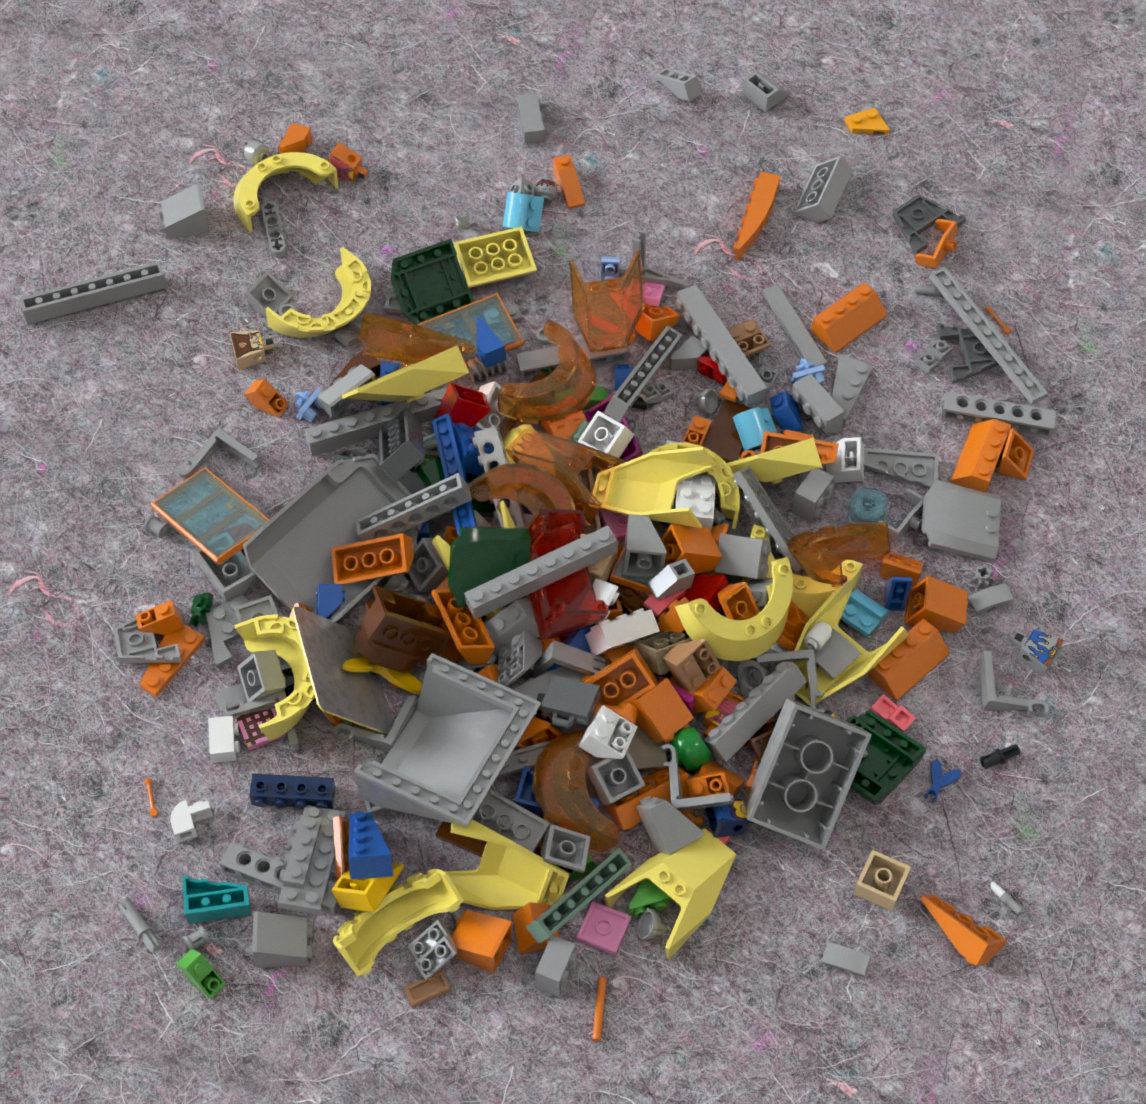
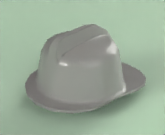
M752 659L742 661L737 670L742 695L745 699L769 675L765 666Z

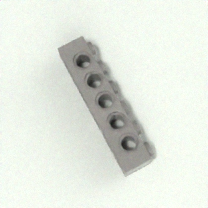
M948 391L945 394L941 420L969 425L996 419L1011 424L1010 429L1014 428L1019 434L1047 439L1052 437L1056 418V411L1047 408H1037L1030 405L1015 404Z
M493 426L474 432L475 437L472 439L475 448H478L480 452L478 461L481 467L484 466L486 474H483L485 484L490 487L491 492L488 495L491 504L494 503L496 508L499 502L507 498L510 501L509 514L516 521L515 527L528 529L499 427ZM488 443L494 445V451L491 454L485 451ZM496 461L499 463L500 468L497 472H492L490 466ZM498 480H503L505 483V487L501 491L496 488ZM496 508V511H494L496 522H500L501 528H504L503 519Z
M459 473L356 520L358 536L362 541L402 533L471 501L472 497L469 486Z
M230 843L219 863L221 871L280 895L283 882H279L281 869L286 870L287 865H284V861L279 858L272 859L261 851L254 852L249 850L247 846L241 843L237 845ZM246 860L251 861L247 865H242V862ZM263 868H269L267 872H260ZM336 880L328 881L321 908L322 912L332 916H336L340 908L331 891L337 882Z

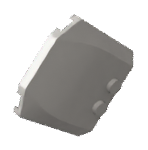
M936 480L923 498L921 529L923 534H926L929 539V547L993 563L999 548L1001 499L997 495Z

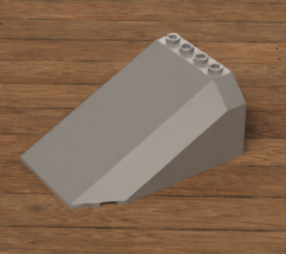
M374 453L363 457L357 456L352 459L337 460L243 544L248 566L290 612H292L296 603H301L308 606L312 613L316 614L317 585L334 584L331 548L362 542L357 533L356 520L412 494L399 480L395 481L380 466V459ZM422 523L402 532L412 537L413 549L416 547V540ZM383 577L342 585V591H345V602H342L340 609L329 620L336 622Z

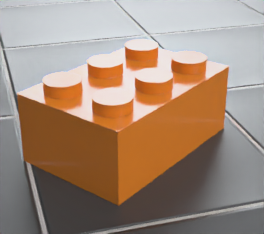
M634 648L587 678L585 682L600 686L601 700L598 704L620 706L623 703L632 702L654 688L658 683V679L637 648Z

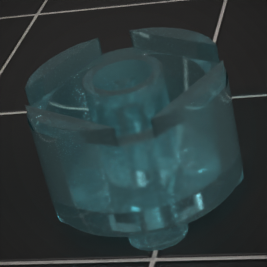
M859 487L852 494L847 518L855 529L870 532L875 529L878 521L884 522L888 507L885 493L873 488Z

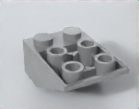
M524 630L519 635H516L507 646H503L498 652L497 682L508 687L524 674L543 655V642Z

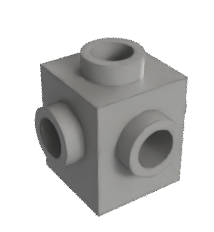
M520 177L510 185V192L534 196L535 184L523 177Z

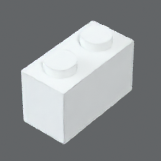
M233 716L208 718L209 748L212 763L237 761L236 753H240L239 741H236V735H239L238 723H234Z

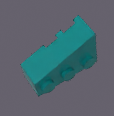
M182 875L184 909L188 924L252 915L247 885L222 881L218 883L208 881V879H192Z

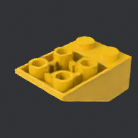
M392 863V877L351 880L349 870L340 876L331 891L340 908L375 912L403 870L404 864Z

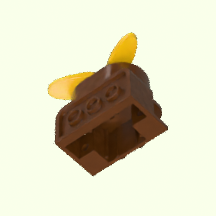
M373 585L372 590L376 600L367 601L365 604L367 613L362 619V626L353 638L356 650L363 657L345 661L342 669L349 672H369L372 675L379 673L389 682L413 694H420L423 684L410 672L415 669L419 662L427 664V659L431 653L437 656L440 655L452 638L438 606Z

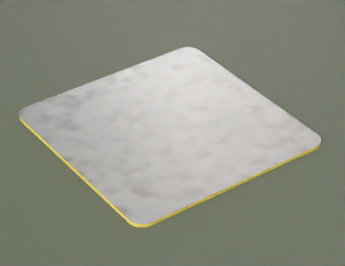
M298 606L293 607L292 611L318 707L323 712L388 735L393 722L379 673L372 675L369 672H349L342 669L345 661L363 657L356 650L353 643V638L357 631Z

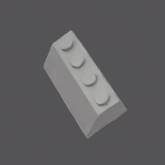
M842 156L815 165L793 212L795 216L817 223L825 220L828 221L833 217L836 206L839 204L840 197L845 191V186L850 180V175L853 171Z

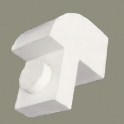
M186 800L175 806L170 820L177 843L197 837L193 822L213 816L208 800L204 802L198 801L189 807Z

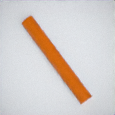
M605 977L598 978L592 1040L595 1042L601 1041L607 982Z

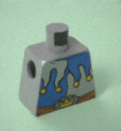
M1033 629L1028 638L1017 633L1012 643L1021 647L1018 656L1019 660L1044 677L1060 651L1064 640Z

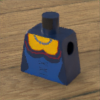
M734 798V804L705 808L713 837L716 838L742 835L745 833L747 824L754 823L747 819L744 802L738 798Z

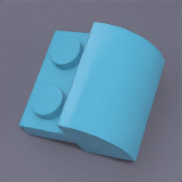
M507 192L502 227H522L526 231L539 232L544 197Z
M756 407L733 417L744 451L761 448L764 431L777 433L768 408L760 409V407Z
M856 589L851 593L840 620L868 638L890 616V611Z

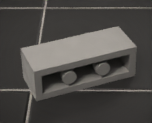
M536 93L516 95V105L524 144L545 142L547 126L543 124L545 121L544 112H540L542 109L541 99L537 98Z

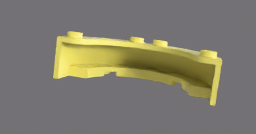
M289 152L273 155L256 164L241 178L234 192L235 212L241 223L251 233L253 232L251 217L256 215V212L260 209L257 197L258 189L265 179L273 175L295 171L299 172V175L310 179L314 184L327 178L337 189L339 188L337 169L325 159L308 153Z
M341 247L342 265L336 269L335 276L342 287V298L335 310L322 315L320 318H311L310 315L299 313L292 308L282 316H279L267 307L265 310L268 327L286 336L311 338L328 334L348 324L364 310L369 301L371 279L367 268L360 259L344 247Z
M671 443L660 446L651 452L703 446L691 443ZM705 448L716 463V467L700 473V475L714 476L716 479L715 491L720 499L722 514L729 519H733L732 529H736L740 519V489L734 482V473L720 456Z
M754 524L750 537L770 540V536L765 528ZM772 552L768 556V573L765 578H773L771 562L775 558ZM845 560L830 573L816 577H805L792 573L793 591L791 599L807 614L810 620L845 579L850 583L853 591H855L863 564L854 560ZM742 576L743 582L746 583L751 579H756Z
M788 557L771 562L773 583L766 586L769 601L759 614L750 619L733 620L717 613L706 600L701 598L675 606L682 625L691 640L706 639L715 657L728 661L749 660L770 649L778 640L785 627L792 597L793 576Z
M277 614L259 616L234 625L237 632L243 638L249 652L276 650L277 656L284 659L290 665L294 675L293 693L275 704L277 716L269 722L259 725L260 730L269 741L291 730L301 720L315 698L295 619L293 617L278 616Z
M430 869L426 875H422L419 872L408 877L404 884L401 883L398 886L396 883L392 885L375 912L357 910L353 913L354 919L352 921H345L337 930L339 936L337 935L333 938V943L357 977L360 975L364 976L372 970L378 952L384 945L394 941L398 937L397 934L401 931L411 929L415 922L430 915L448 911L452 913L460 908V904L464 900L446 872L440 869Z

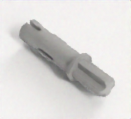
M125 898L122 900L124 905L120 902L118 907L137 932L138 939L144 942L150 952L158 951L161 944L153 934V928L146 924L131 900Z

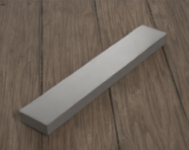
M776 284L762 289L763 297L802 359L805 358L807 362H813L814 367L823 364L824 367L827 366L826 359L779 285Z

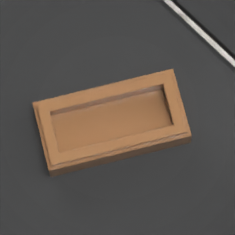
M441 970L428 980L423 978L403 987V990L413 1009L450 992L451 987L443 970Z

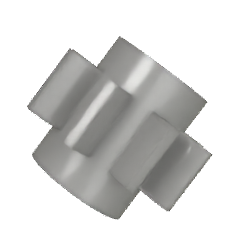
M977 565L975 570H971L970 576L972 579L970 583H974L977 589H986L989 584H993L994 577L992 575L994 571L990 570L987 565Z

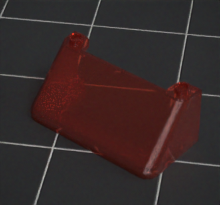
M539 509L526 527L529 529L531 537L529 562L580 539V535L587 527L583 510ZM588 566L530 593L538 633L541 639L558 637L599 622L608 615V606L603 600L596 601Z

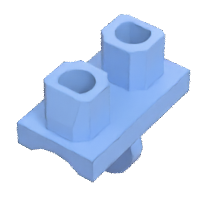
M805 358L800 359V365L795 366L798 372H794L792 377L789 378L791 383H795L812 374L820 384H823L824 364L814 367L813 362H807Z
M318 387L309 398L310 393L308 391L296 393L295 398L297 402L295 405L297 407H300L301 404L303 405L299 409V413L296 416L297 419L301 420L304 418L309 422L314 420L318 412L311 407L315 405L320 410L323 409L318 403L317 398L322 389Z

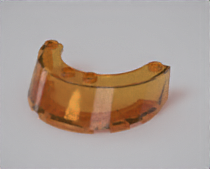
M549 319L543 328L545 336L548 337V342L556 344L559 349L558 357L560 362L557 368L546 378L533 383L504 384L497 393L499 414L527 423L539 424L538 421L548 420L552 423L565 419V416L573 412L576 414L590 401L596 387L594 366L572 334L562 325Z
M527 463L503 464L488 470L468 484L470 493L479 502L504 498L519 502L530 510L538 523L540 531L539 547L532 561L573 542L577 525L574 502L564 484L549 471Z
M888 522L846 523V525L837 528L834 525L820 527L816 532L806 531L792 537L787 543L788 550L811 579L831 584L832 587H841L847 582V576L842 574L841 563L843 561L862 558L879 560L891 552Z
M586 730L565 733L550 741L536 760L533 772L536 802L540 803L544 812L543 817L547 822L591 836L588 850L603 853L619 844V828L615 822L606 818L595 807L589 797L585 774L588 762L593 755L579 747Z

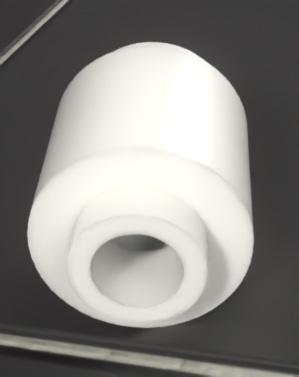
M823 621L816 623L804 637L806 646L809 649L819 651L831 637L832 628L830 625Z

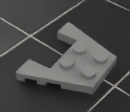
M242 595L206 613L217 668L233 661V657L225 644L240 637L234 626L239 624L234 607L250 602Z
M136 618L113 629L120 663L182 662L178 644L157 649L155 634L139 631Z

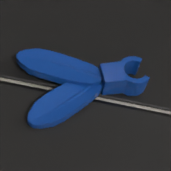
M935 759L931 765L933 785L926 791L925 799H927L928 794H932L935 796L932 802H936L940 788L957 781L961 776V770H952L942 776V764L939 760Z

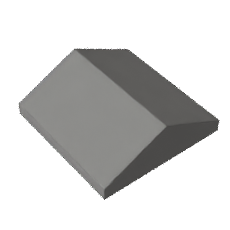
M266 271L244 293V296L254 310L266 316L265 309L267 307L277 313L279 307L286 304L293 297V294L269 271Z

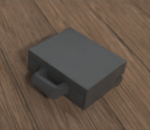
M554 675L540 705L542 715L551 717L552 724L568 729L573 723L589 726L596 707L601 700L600 686Z

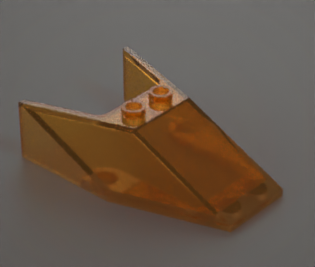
M640 251L635 252L625 275L620 278L584 282L574 262L570 261L573 316L590 353L626 348L645 306V271Z
M364 312L358 336L359 341L365 342L364 356L399 361L405 365H410V363L416 364L457 345L461 355L474 353L476 350L470 340Z
M526 428L505 450L542 494L589 526L593 523L602 504L580 481L577 475L582 470L590 469L593 465L604 471L628 462L584 444Z

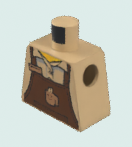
M258 330L230 332L238 370L264 362L266 360L264 351L275 349L273 339L262 340Z

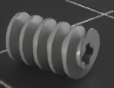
M477 357L474 361L472 359L468 360L469 376L473 383L475 376L480 381L481 374L488 378V372L495 376V370L499 374L502 373V368L506 372L508 371L506 360L488 368L483 362L480 363Z

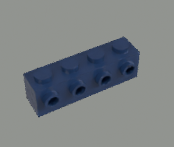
M252 773L249 797L251 804L257 807L268 805L277 808L296 807L304 809L307 805L316 808L333 809L336 785L334 778Z

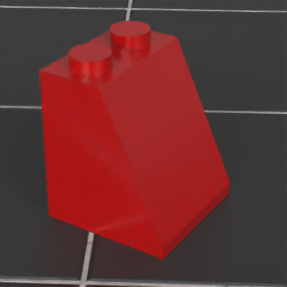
M450 382L434 419L449 413L454 423H464L468 427L473 428L490 412L491 408L484 393Z
M694 575L692 587L688 588L685 595L679 598L678 601L684 597L690 602L701 598L706 600L717 613L723 616L725 612L720 604L718 593L727 587L729 583L725 575Z

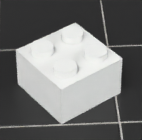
M597 411L577 442L585 449H589L591 453L614 466L634 434L626 426Z

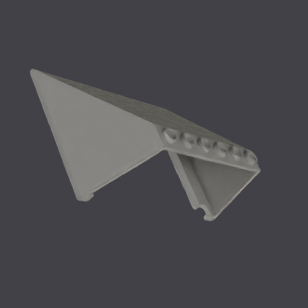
M431 653L427 659L428 666L417 709L382 764L374 760L369 768H362L363 765L358 764L354 770V777L360 798L372 804L468 827L538 711L541 702Z

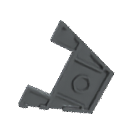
M919 194L893 210L892 214L915 255L928 247V242L919 233L933 225L937 219L957 222V227L966 221L965 216L953 214L952 210L948 208L943 209L938 206V203Z
M937 323L936 329L940 340H959L966 364L949 366L948 371L952 384L999 365L971 329H960V326L955 325L947 327L942 323Z

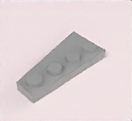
M839 354L832 398L844 410L843 423L845 424L873 370V366Z
M864 448L865 469L926 488H931L934 482L938 480L939 454Z

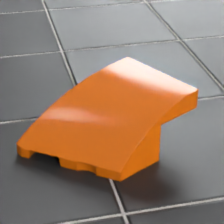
M792 599L785 627L776 643L789 651L795 650L803 629L809 621L807 614Z

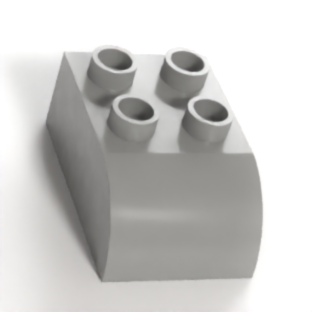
M786 698L750 789L746 809L747 819L825 850L872 734L861 727Z

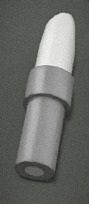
M991 882L992 891L1000 897L1004 904H1007L1016 914H1019L1023 908L1008 892H1005L995 882Z

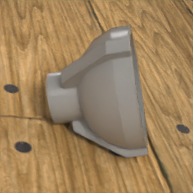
M712 388L702 391L701 394L694 396V406H697L705 415L712 416L718 407V392Z
M403 573L387 576L382 588L391 591H404L409 581H407Z
M647 908L639 919L637 935L644 940L653 939L657 934L663 936L667 925L662 923V919L654 909Z

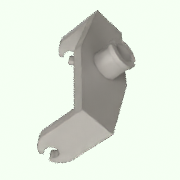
M905 489L902 497L915 507L898 529L883 521H878L875 526L878 533L895 543L910 527L917 531L922 524V519L917 517L923 510L924 497L911 489Z

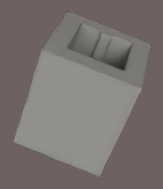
M692 335L688 340L683 341L677 351L671 353L669 356V369H697V360L699 357L709 356V351L703 347L699 339Z
M683 559L667 565L648 582V586L658 600L691 588L695 573L687 560Z

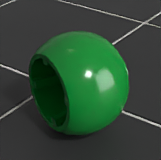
M694 727L683 728L674 734L675 736L670 741V744L677 750L678 767L684 764L688 771H695L708 764L712 754Z

